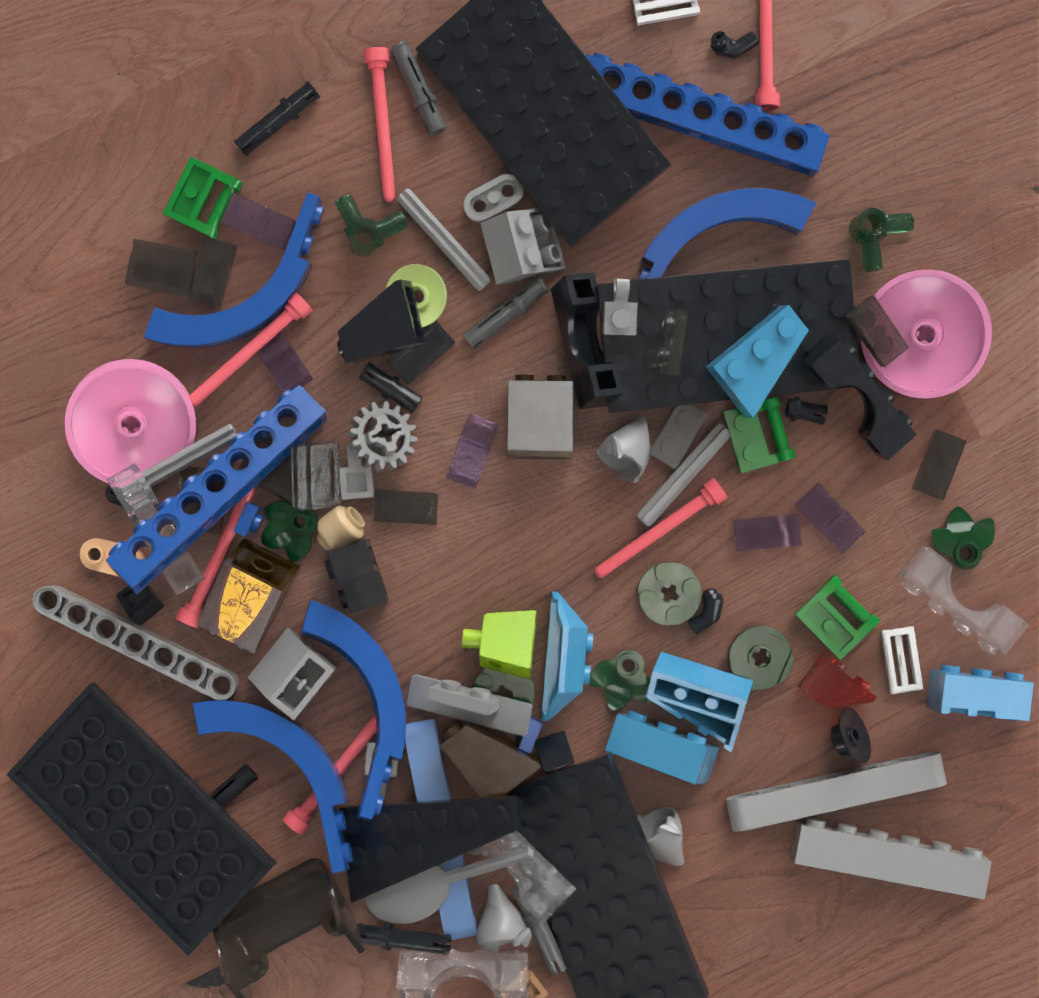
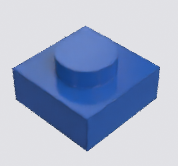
M247 502L234 532L245 537H250L252 532L257 533L264 519V516L260 514L262 507Z
M531 716L528 733L525 736L516 734L515 739L520 740L518 749L531 753L543 724L540 719Z

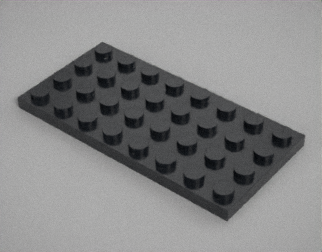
M470 0L415 48L571 248L672 166L542 0Z
M850 259L631 280L628 302L637 303L636 335L602 334L603 301L613 302V282L596 284L599 299L598 311L603 356L605 361L617 363L624 390L622 396L609 403V413L731 400L706 369V366L779 306L790 305L809 331L768 396L831 390L821 386L801 362L828 336L847 339L855 348L856 353L853 355L859 361ZM843 385V386L835 387V388H833V389L850 388V387H852V386H850V385Z
M95 682L90 683L6 774L187 955H190L277 864Z
M611 752L521 783L504 795L517 796L521 829L510 833L516 850L530 846L534 851V858L524 861L522 864L538 904L543 905L545 909L544 917L565 963L568 965L566 972L576 997L707 998L709 991Z

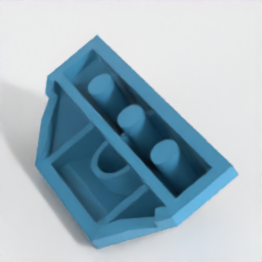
M551 591L541 721H549L583 692V684H589L591 665H585L586 652L592 653L593 633H588L587 625L558 591Z

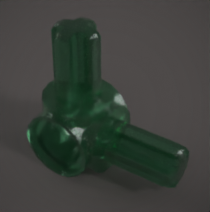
M346 194L335 200V205L346 225L343 231L348 239L349 248L358 256L370 255L376 248L384 245V239L408 227L407 219L400 211L375 222L373 219L369 220L368 217L363 218L352 195ZM358 233H366L371 237L372 242L366 245L360 244L355 239V236Z
M871 207L865 209L851 220L849 232L855 243L861 245L863 270L865 272L871 273L882 270L880 241L884 240L887 233L911 232L915 223L911 213L886 214L884 210ZM863 219L868 220L872 224V231H868L864 227Z

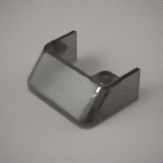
M319 858L306 860L252 889L213 930L226 986L237 998H253L249 985L258 981L266 974L269 968L267 953L321 924L328 935L338 937L345 934L359 954L365 951L354 915L331 871L323 860Z

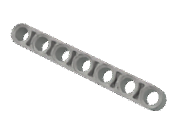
M58 585L43 586L37 589L33 595V606L40 614L213 699L226 700L239 689V678L232 670ZM49 591H52L57 597V604L54 608H49L45 604L44 598ZM77 605L82 606L86 611V618L82 623L76 621L73 617V610ZM106 619L112 621L115 625V632L111 637L106 636L102 631L101 626ZM134 633L142 636L144 640V646L140 651L133 649L130 645V639ZM162 648H168L173 654V660L170 665L163 664L159 659V651ZM190 662H196L200 665L202 674L199 679H194L187 673V667ZM219 676L229 679L231 688L228 693H222L217 689L216 679Z
M931 751L737 794L726 798L725 801L732 831L739 832L934 789L946 785L947 780L940 751Z

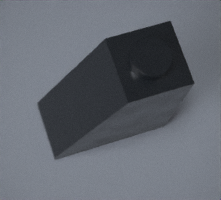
M401 279L394 281L338 330L339 340L337 341L339 354L345 359V363H358L426 343L411 281Z

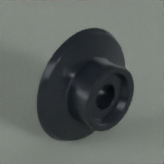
M847 707L840 713L839 724L831 728L833 745L840 755H850L859 763H867L871 756V743L868 731L859 714L852 708Z

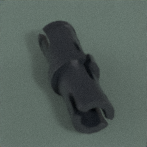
M371 362L366 365L364 369L374 375L375 378L366 372H362L359 380L382 393L381 397L386 400L392 399L410 413L416 410L418 406L407 400V397L420 404L423 398L422 395L401 384L400 378L397 376L392 378Z

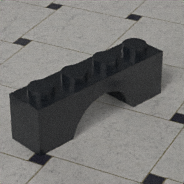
M594 272L564 275L550 289L580 409L608 406L609 403L614 402L624 394L617 363L605 361L598 341L597 315L599 299Z
M828 336L801 362L821 386L833 389L843 385H850L858 391L864 403V419L858 433L877 456L889 460L916 436V433L910 427L913 422L902 410L897 411L891 402L894 401V398L890 392L883 386L878 387L874 382L875 374L871 368L864 362L859 363L853 354L856 353V350L852 344L845 338L839 339Z

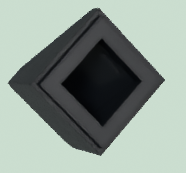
M149 585L138 595L129 586L116 595L129 618L139 625L144 624L164 608V604Z
M565 730L536 739L535 745L544 773L575 763Z

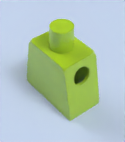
M528 610L484 614L482 630H463L462 648L480 649V666L530 679L537 612Z

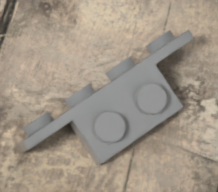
M418 674L411 677L407 698L408 706L520 736H525L528 733L533 708L530 703L491 694V691L485 688H468L461 686L460 682L454 680L441 681Z

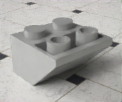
M541 209L508 211L480 223L496 285L520 282L535 278L537 275L543 276L566 269L556 229Z
M287 627L248 678L272 704L292 720H295L338 666Z

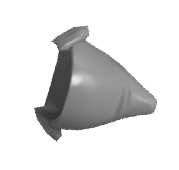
M638 415L630 424L605 438L597 449L598 458L607 467L619 473L618 478L624 481L629 480L630 483L639 482L649 461L651 445L646 419L642 415Z
M661 807L648 812L643 817L638 815V820L654 859L672 866H682L685 862L682 851L683 831L681 820L676 810L671 807Z
M498 884L489 885L486 906L477 929V945H481V949L486 952L489 950L498 952L499 946L513 942V947H517L520 944L527 947L532 934L530 929L526 928L520 911Z

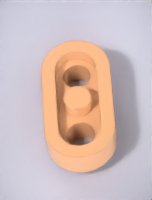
M93 538L86 541L80 549L81 562L88 569L118 576L106 562V559L109 557V551L118 542L101 538ZM94 548H97L101 553L98 560H94L91 557V551ZM138 549L135 557L137 559H145L143 553Z

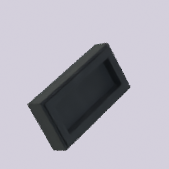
M437 321L423 328L425 344L397 351L387 360L408 385L456 343Z

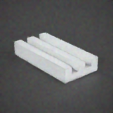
M632 0L637 26L700 14L698 0H656L640 3L639 0ZM684 3L691 4L689 8L642 16L641 12Z
M914 626L881 630L890 694L923 690ZM904 634L907 636L914 684L910 685L901 637ZM891 636H894L901 686H897L890 641Z

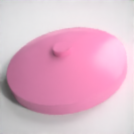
M939 270L911 271L890 280L877 291L869 302L861 325L863 354L875 376L895 392L914 398H937L953 393L965 386L981 370L988 357L992 342L990 314L979 293L958 276Z
M122 359L97 367L78 383L66 408L65 434L74 457L85 470L106 483L121 486L128 479L192 445L196 435V414L188 391L172 373L148 361Z

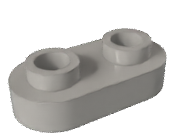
M500 175L467 194L464 200L465 214L470 220L477 223L491 219L516 206L522 200L524 188L514 175ZM511 187L514 193L510 197H505L502 195V189ZM483 202L486 205L483 212L475 211V203Z

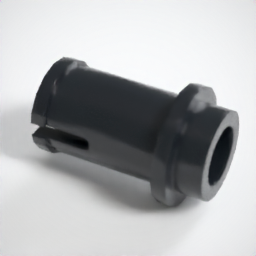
M800 397L789 398L785 408V417L790 418L792 422L798 419L823 425L826 418L823 415L814 413L827 415L828 407L825 404L820 405L801 401Z

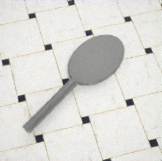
M530 846L449 871H445L441 865H437L365 897V901L369 910L383 921L395 924L417 922L432 915L444 904L449 895L450 884L534 858V851Z

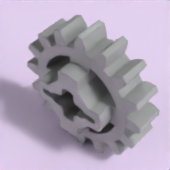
M387 401L383 402L379 408L375 402H372L368 406V410L364 407L357 412L358 417L355 416L350 420L349 423L355 428L347 432V436L354 438V441L348 445V448H356L358 450L354 458L358 460L363 457L365 459V468L375 464L376 472H380L386 465L387 469L392 471L397 467V464L402 466L407 462L406 456L409 457L414 453L415 450L409 445L417 442L418 438L410 435V432L416 426L406 423L410 417L409 414L399 415L400 406L397 405L390 410ZM369 421L367 424L368 432L363 435L364 426ZM377 434L380 436L385 435V437L391 435L387 440L379 437L373 438ZM398 439H401V444L398 449L396 442Z

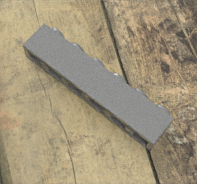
M807 817L806 822L797 820L790 854L794 864L985 900L992 861L982 855V850L971 847H964L963 851L952 850V845L939 841H932V845L920 844L919 838L908 835H901L899 840L889 838V833L876 829H869V834L857 832L856 826L838 823L837 828L825 826L826 821Z

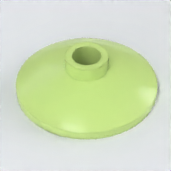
M410 264L398 269L389 279L386 288L394 281L400 279L411 281L414 296L418 291H422L424 294L422 302L418 303L416 301L422 328L431 325L441 316L446 305L447 292L444 281L435 270L425 265Z

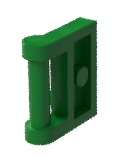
M190 156L162 214L216 240L220 232L217 229L235 192L240 191L243 182ZM218 181L225 186L205 224L198 219Z
M779 397L764 400L758 412L766 410L778 450V453L769 455L757 413L754 418L744 417L738 408L723 412L740 474L796 458L794 449H790L778 406H781Z
M834 574L794 614L837 659L841 660L879 623L880 619L874 613L869 614L841 585L842 580ZM831 593L858 619L860 625L856 629L826 600Z

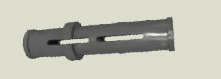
M408 41L394 44L389 51L414 101L412 104L415 112H419L428 136H435L445 131L447 125L436 105L438 100L435 94H431Z
M537 275L516 293L514 291L508 295L509 298L462 335L471 347L476 350L521 313L523 315L526 314L528 308L533 303L550 292Z
M522 881L520 884L525 895H522L517 884L510 891L522 912V919L528 925L541 952L549 974L557 975L559 973L554 961H557L561 972L565 971L568 965L565 963L544 917L546 912L543 905L538 904L530 882Z

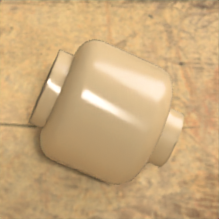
M336 506L318 521L317 530L319 535H317V540L327 551L330 549L334 551L355 544L364 535L363 527L365 522L353 507Z

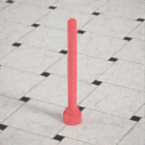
M759 0L760 87L757 88V93L754 95V104L763 108V111H770L780 108V94L776 92V87H773L772 0Z
M372 47L364 49L363 56L364 64L368 65V70L372 74L383 199L390 203L395 200L396 195L384 70L387 69V63L390 62L389 50L386 47Z
M297 292L287 300L288 303L284 306L285 310L189 395L193 406L199 405L292 320L304 319L313 311Z
M713 477L704 483V488L700 490V495L598 565L594 570L596 577H605L706 505L712 506L715 503L719 505L728 497L716 479Z
M255 487L234 506L190 603L186 602L184 607H180L175 619L199 629L200 626L197 625V622L203 611L202 605L236 535L234 529L247 502H251L255 494Z
M375 714L335 763L340 776L343 775L367 745V742L375 735L377 731ZM314 791L301 807L296 806L294 810L290 809L282 819L288 827L300 835H303L310 826L309 821L312 818L310 815L318 806Z

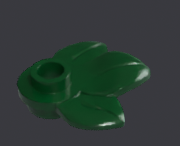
M285 500L270 503L264 510L271 522L263 530L261 542L264 546L271 549L285 547L290 561L297 562L304 558L312 548L311 534L317 528V514L307 505L293 506ZM298 516L305 519L304 527L297 523Z
M957 506L948 515L946 528L932 530L933 545L940 553L948 555L952 564L957 568L963 570L972 569L979 564L982 551L992 545L995 525L992 518H986L974 523L969 514ZM962 548H967L970 552L966 560L960 557Z
M626 649L619 652L614 660L600 661L590 674L589 685L605 687L607 704L612 711H615L625 706L632 697L640 702L647 703L649 699L646 698L651 679L644 672L645 663L643 657L635 650ZM627 659L634 661L635 665L631 671L623 669V662Z

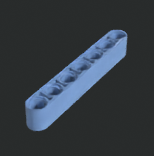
M435 718L406 724L405 743L417 801L451 799ZM463 854L440 865L445 871L465 866ZM468 879L450 884L449 895L444 904L439 908L443 932L445 935L450 934L452 940L476 936L477 924Z

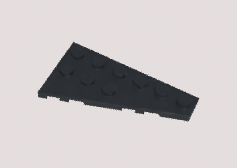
M517 796L383 803L379 816L373 815V819L370 821L356 818L360 805L340 807L339 811H343L346 821V830H342L344 843H350L353 855V862H349L350 868L347 869L351 903L521 829Z

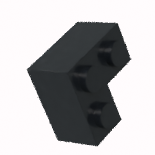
M370 540L361 541L328 552L329 560L325 561V566L330 579L336 578L337 584L341 583L342 589L338 590V595L344 609L349 607L350 613H354L389 601Z

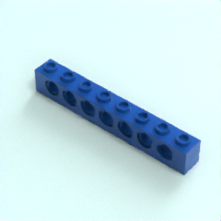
M594 53L593 56L586 54V57L603 78L612 76L619 81V87L612 90L636 119L812 177L818 172L830 134L823 132L824 129L811 123H806L805 126L794 123L792 117L781 113H775V116L762 112L763 108L755 104L745 103L743 106L733 103V99L725 94L715 93L712 96L703 93V89L694 84L685 83L682 86L673 83L672 78L664 74L654 73V76L643 73L641 72L642 69L634 64L624 63L621 66L612 63L610 57L600 53ZM642 86L649 91L650 96L641 100L634 96L632 90ZM668 96L675 97L679 101L680 107L674 110L665 107L663 99ZM703 106L708 109L710 117L705 120L698 119L694 115L693 109ZM728 116L737 118L740 128L735 130L727 128L724 124V118ZM757 126L766 127L770 133V138L766 140L759 139L755 135L754 128ZM785 137H796L799 140L800 148L797 150L789 149L785 144Z
M300 385L294 390L288 389L282 393L277 400L278 404L269 412L265 410L260 413L253 422L254 426L246 433L240 432L230 442L231 447L222 455L220 453L214 455L207 462L206 469L198 477L193 475L187 479L182 485L183 490L177 496L164 500L159 505L156 515L150 520L144 519L134 528V534L125 543L120 541L112 547L106 562L136 595L327 421L326 410ZM284 417L296 419L295 424L290 427H283L279 422ZM262 438H269L273 441L265 449L256 446L257 441ZM239 459L249 462L244 470L233 469V463ZM214 481L225 483L224 488L219 492L208 490L209 485ZM190 503L201 505L200 510L195 514L189 515L184 512L185 507ZM171 524L176 526V531L173 535L169 537L160 535V531L165 525ZM150 547L152 552L146 559H137L135 556L138 549Z

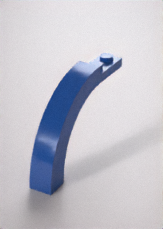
M769 188L738 189L706 198L687 208L662 229L641 259V261L652 267L650 270L644 267L638 280L661 278L672 258L687 242L704 231L719 225L742 221L760 222L780 227L797 235L805 226L816 202L790 192Z
M307 192L284 256L272 277L257 293L235 307L206 315H182L154 307L144 338L163 345L180 348L215 347L247 337L273 321L285 310L284 306L288 303L287 300L295 292L298 293L312 268V264L302 259L303 254H309L314 237L310 236L314 224L319 225L324 215L325 207L321 206L322 200L320 197Z
M310 600L300 635L319 641L342 655L364 681L373 702L377 729L376 744L356 817L370 821L373 819V815L379 816L384 796H380L379 792L382 783H388L392 770V765L387 764L388 759L400 761L403 755L406 736V715L402 691L388 658L375 640L361 626L343 613L322 603Z
M226 700L192 703L199 735L220 732H238L253 735L277 746L297 763L310 782L317 799L332 874L349 869V862H353V855L350 843H344L342 830H346L344 813L342 810L338 811L337 809L338 804L347 803L349 800L340 773L323 746L297 722L264 706Z

